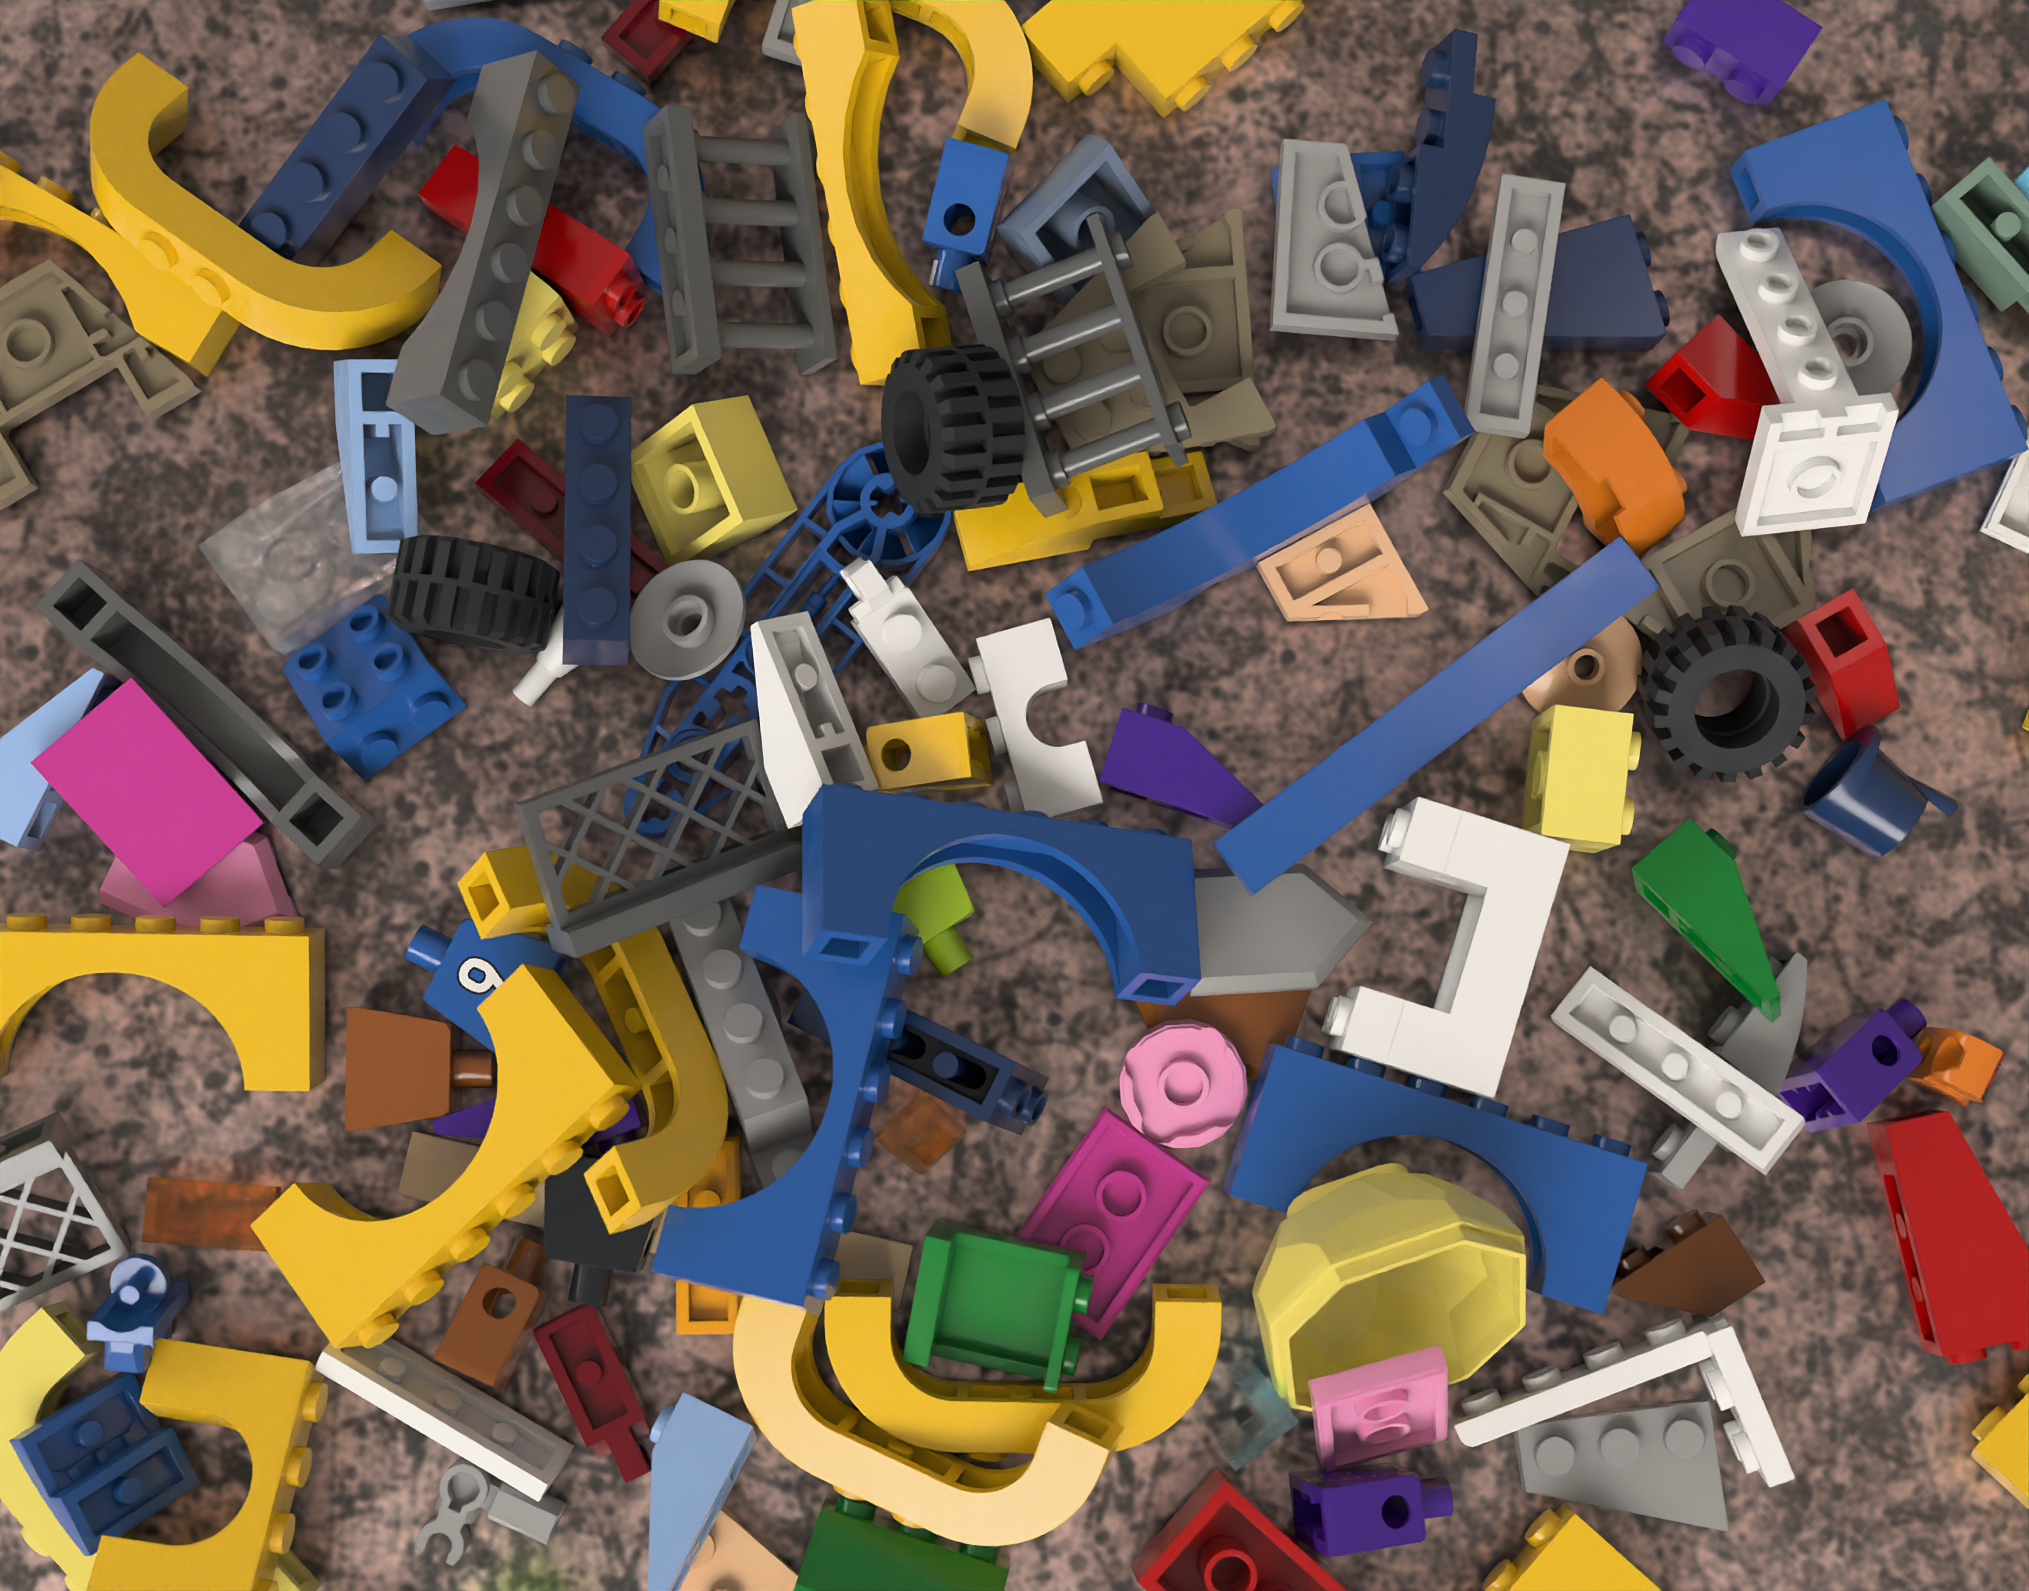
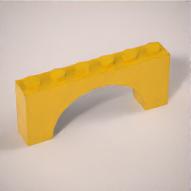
M13 913L6 915V923H0V1078L8 1075L11 1047L22 1021L31 1008L47 992L70 978L93 973L117 972L146 976L165 982L187 993L206 1007L226 1030L235 1046L241 1062L245 1090L311 1091L325 1080V928H305V918L290 916L265 918V927H240V917L222 915L201 917L200 926H176V916L158 914L136 916L135 925H111V915L77 914L71 916V924H47V914Z
M522 964L477 1007L491 1034L498 1066L497 1098L488 1132L479 1151L464 1173L442 1195L410 1214L385 1220L366 1214L349 1204L336 1192L330 1183H294L250 1225L334 1348L365 1346V1348L369 1349L391 1337L399 1327L397 1319L411 1306L427 1301L439 1292L445 1283L442 1277L456 1263L467 1261L480 1253L490 1242L491 1238L488 1233L503 1219L512 1218L527 1209L536 1199L537 1194L534 1190L550 1175H557L567 1170L576 1163L583 1154L581 1146L597 1131H604L618 1123L630 1109L627 1102L643 1088L642 1084L554 969Z

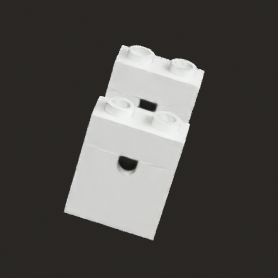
M1417 797L1401 807V809L1397 808L1395 814L1389 813L1378 844V850L1387 852L1383 868L1468 895L1433 1009L1363 986L1346 988L1344 996L1340 995L1339 998L1332 997L1325 1015L1322 1033L1331 1036L1327 1049L1346 1056L1352 1055L1384 1065L1387 1069L1406 1075L1428 1079L1469 1095L1494 1098L1570 844L1421 797Z

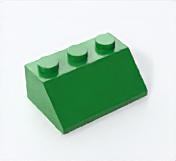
M840 1494L838 1501L827 1497L824 1500L793 1590L1004 1591L1010 1570V1558L999 1555L1001 1546L967 1544L948 1539L925 1528H911L896 1520L875 1514L877 1505L869 1501L852 1500Z

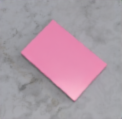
M1441 1345L1309 1380L1316 1450L1323 1471L1338 1470L1444 1441L1447 1438L1448 1366Z

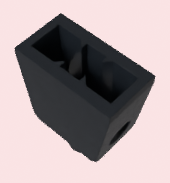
M583 1153L570 1168L557 1175H550L545 1179L544 1254L545 1258L574 1263L568 1296L569 1301L593 1306H607L613 1270L632 1273L643 1270L664 1211L644 1224L609 1234L584 1176V1173L599 1161L602 1156Z

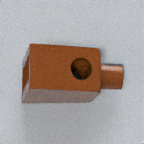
M347 1007L345 1131L374 1129L447 1116L461 1111L462 1088L496 1087L498 1079L496 1054L490 1049H463V1029L454 1022L375 1008Z
M518 1235L501 1270L485 1262L482 1264L432 1359L494 1388L507 1391L532 1338V1329L537 1327L550 1298L548 1293L536 1287L549 1258H545L543 1246ZM503 1294H513L516 1304L512 1313L505 1318L497 1319L494 1315L495 1302Z

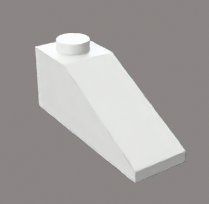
M808 611L757 621L750 626L764 769L788 829L802 825V813L822 784L832 785L848 782L861 786L863 790L877 791L880 789Z

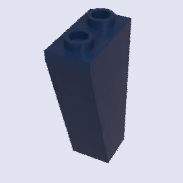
M1630 214L1558 234L1541 352H1644L1653 349L1667 334L1665 327H1668L1670 323L1668 305L1663 293L1660 290H1653L1647 268L1651 265L1649 244L1641 230L1635 232ZM1487 254L1410 276L1403 290V295L1420 351H1473Z
M804 987L787 1023L831 1044L824 1017L817 1003ZM909 1009L906 1012L905 1024L898 1039L891 1038L885 1062L890 1067L891 1075L989 1124L1022 1136L1026 1125L1033 1126L1043 1113L1048 1100V1092L1044 1088L1049 1080V1077Z

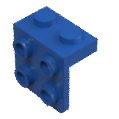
M383 594L374 595L288 658L283 666V672L325 742L364 781H367L385 766L389 765L393 760L467 706L457 689L427 658L412 633L398 628L385 618L388 598Z

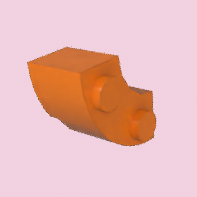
M1601 377L1545 424L1543 457L1561 475L1573 492L1583 514L1584 527L1605 546H1608L1621 536L1638 559H1640L1684 521L1685 507L1682 494L1687 491V485L1682 475L1670 464L1658 441L1643 422L1646 419V414L1640 402L1625 390L1617 392Z

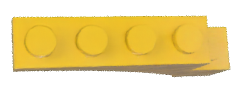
M1051 0L1021 25L1028 44L1032 64L1067 103L1082 91L1086 96H1090L1098 91L1113 75L1114 69L1112 66L1115 64L1164 119L1177 107L1182 111L1193 107L1210 89L1211 85L1207 82L1224 67L1230 72L1240 67L1257 49L1258 45L1255 41L1271 27L1276 32L1286 28L1299 16L1305 5L1302 3L1303 0Z

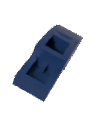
M1454 29L1437 46L1431 48L1424 57L1420 72V83L1426 87L1425 106L1415 128V143L1418 146L1393 165L1386 185V197L1392 201L1390 224L1384 231L1380 249L1382 260L1387 261L1385 284L1394 286L1400 284L1421 268L1442 245L1459 220L1474 190L1483 166L1492 131L1496 99L1473 94L1478 34Z

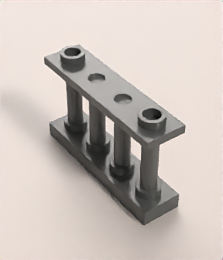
M666 105L642 126L672 374L696 375L722 358V348L796 349L799 375L813 374L837 359L840 335L838 324L832 318L813 170L816 161V146L813 138L809 135L806 113L794 112L768 133L769 139L700 136L698 131L693 129L691 106ZM698 163L772 165L777 200L707 198L705 192L701 191ZM706 225L780 226L784 262L715 260L708 250ZM714 286L788 287L792 323L722 322V319L716 314L713 288Z
M1098 213L1086 217L1096 247L1004 283L1002 278L992 281L979 261L955 270L978 343L985 344V347L991 346L997 350L1000 359L1004 358L1010 368L1012 378L1016 381L1023 407L1025 427L1024 463L1021 475L1029 500L1044 518L1069 509L1062 488L1071 485V477L1163 442L1164 448L1177 467L1189 463L1182 441L1192 438L1189 423L1180 402L1176 401L1171 404L1168 402L1123 271L1134 266L1130 252L1121 231L1109 233ZM1103 271L1105 272L1115 303L1025 339L1020 334L1011 335L1006 317L1015 314V306ZM1124 328L1134 360L1043 396L1039 391L1030 393L1024 373L1033 370L1032 363ZM1137 386H1144L1154 416L1153 418L1060 453L1058 448L1049 450L1043 430L1052 427L1051 420Z

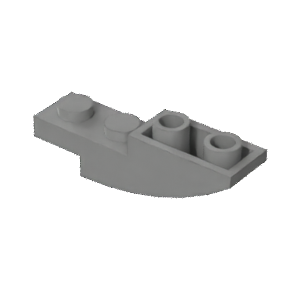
M1798 952L1781 953L1777 958H1774L1772 955L1767 956L1780 993L1781 1016L1771 1023L1745 999L1738 1009L1729 1006L1717 1018L1708 1032V1036L1714 1040L1708 1047V1050L1776 1098L1792 1062L1803 1019L1807 988V959ZM1686 1119L1681 1127L1674 1123L1659 1137L1651 1150V1154L1657 1159L1647 1171L1667 1187L1682 1190L1716 1145L1726 1152H1734Z

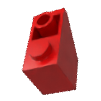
M1719 314L1679 349L1645 383L1650 391L1688 430L1752 441L1755 438L1762 406L1781 404L1761 357Z
M1854 589L1843 593L1780 629L1807 662L1812 672L1808 677L1816 685L1817 699L1842 740L1852 736L1860 728L1868 724L1871 725L1900 708L1887 644Z

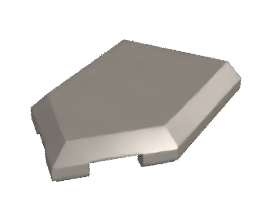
M1305 864L1292 865L1252 896L1230 868L1194 869L1201 981L1189 991L1190 996L1315 990L1370 927L1373 921Z

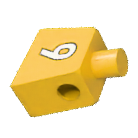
M965 712L876 725L866 729L867 745H864L863 749L880 788L875 792L888 794L915 792L925 794L993 785L986 723ZM910 749V762L907 767L902 769V756Z

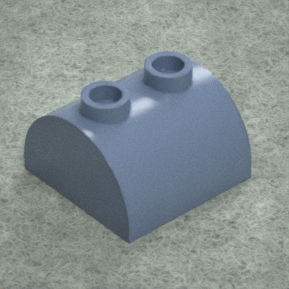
M1087 134L997 226V231L1001 240L1027 273H1031L1096 247L1086 219L1088 216L1098 213L1109 233L1120 230L1126 242L1156 212L1112 145L1096 135ZM1093 276L1049 294L1066 306Z

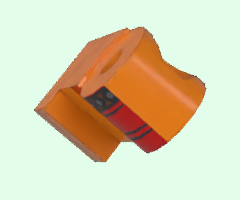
M1925 1027L1916 1044V1047L1922 1052L1923 1060L1904 1080L1957 1107H1967L1970 1100L1980 1103L1984 1101L2006 1054L1995 1046L1962 1031L1949 1028Z

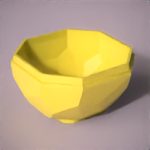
M1399 1163L1383 1164L1312 1188L1295 1198L1288 1207L1287 1219L1281 1222L1257 1274L1252 1291L1266 1361L1278 1397L1286 1398L1290 1408L1312 1412L1309 1380L1441 1345L1448 1366V1385L1472 1376L1526 1325V1254L1524 1252V1236L1521 1230L1502 1210L1458 1185L1427 1174L1409 1173L1407 1167Z

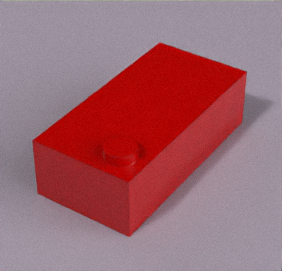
M1218 1467L1212 1471L1131 1563L1137 1583L1146 1591H1354Z

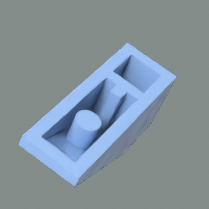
M346 359L333 361L336 431L352 553H398L402 539L418 535L415 425L385 405L398 359Z
M91 668L0 738L1 840L16 847L35 851L40 850L64 799L30 762L123 684L117 677Z
M685 1392L682 1393L675 1407L667 1404L662 1409L650 1434V1440L656 1444L652 1450L647 1591H680L757 1440L752 1425Z

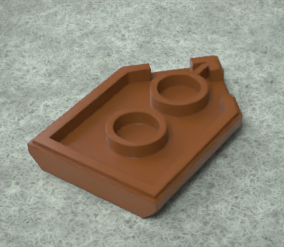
M1311 990L1190 996L1188 992L1175 1006L1135 1001L1147 1029L1165 1020L1193 1019L1216 1027L1234 1043L1245 1065L1246 1078L1256 1081L1267 1043L1285 1046L1288 1035L1296 1036Z

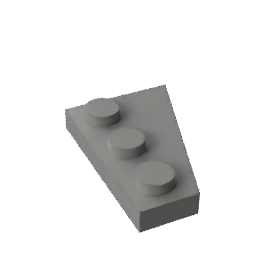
M1284 138L1280 146L1269 331L1395 341L1399 336V331L1394 313L1389 311L1382 285L1384 281L1379 259L1378 257L1375 258L1365 223L1367 215L1347 144Z
M1705 1398L1548 1418L1514 1431L1521 1487L1526 1492L1729 1532L1710 1401Z

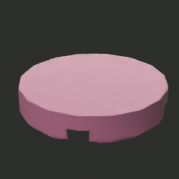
M1193 1019L1165 1020L1143 1031L1126 1050L1119 1071L1121 1104L1132 1125L1144 1135L1146 1134L1150 1138L1158 1140L1160 1144L1172 1148L1200 1147L1223 1136L1234 1124L1233 1120L1239 1115L1247 1096L1246 1068L1234 1043L1216 1027Z

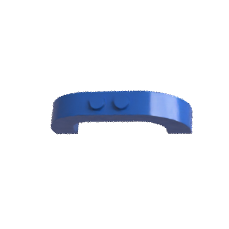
M483 17L444 20L423 27L407 36L417 42L457 79L411 140L410 144L416 148L420 147L440 114L449 104L459 97L476 90L482 65L538 50L581 86L570 126L635 164L648 179L642 126L662 109L644 97L646 94L645 89L627 75L614 71L612 76L609 77L591 66L593 59L575 44L562 39L557 46L541 35L520 25ZM698 163L701 191L705 192L707 198H710L703 172ZM649 187L647 211L624 251L632 256L645 285L663 295ZM713 224L706 225L708 250L711 243Z

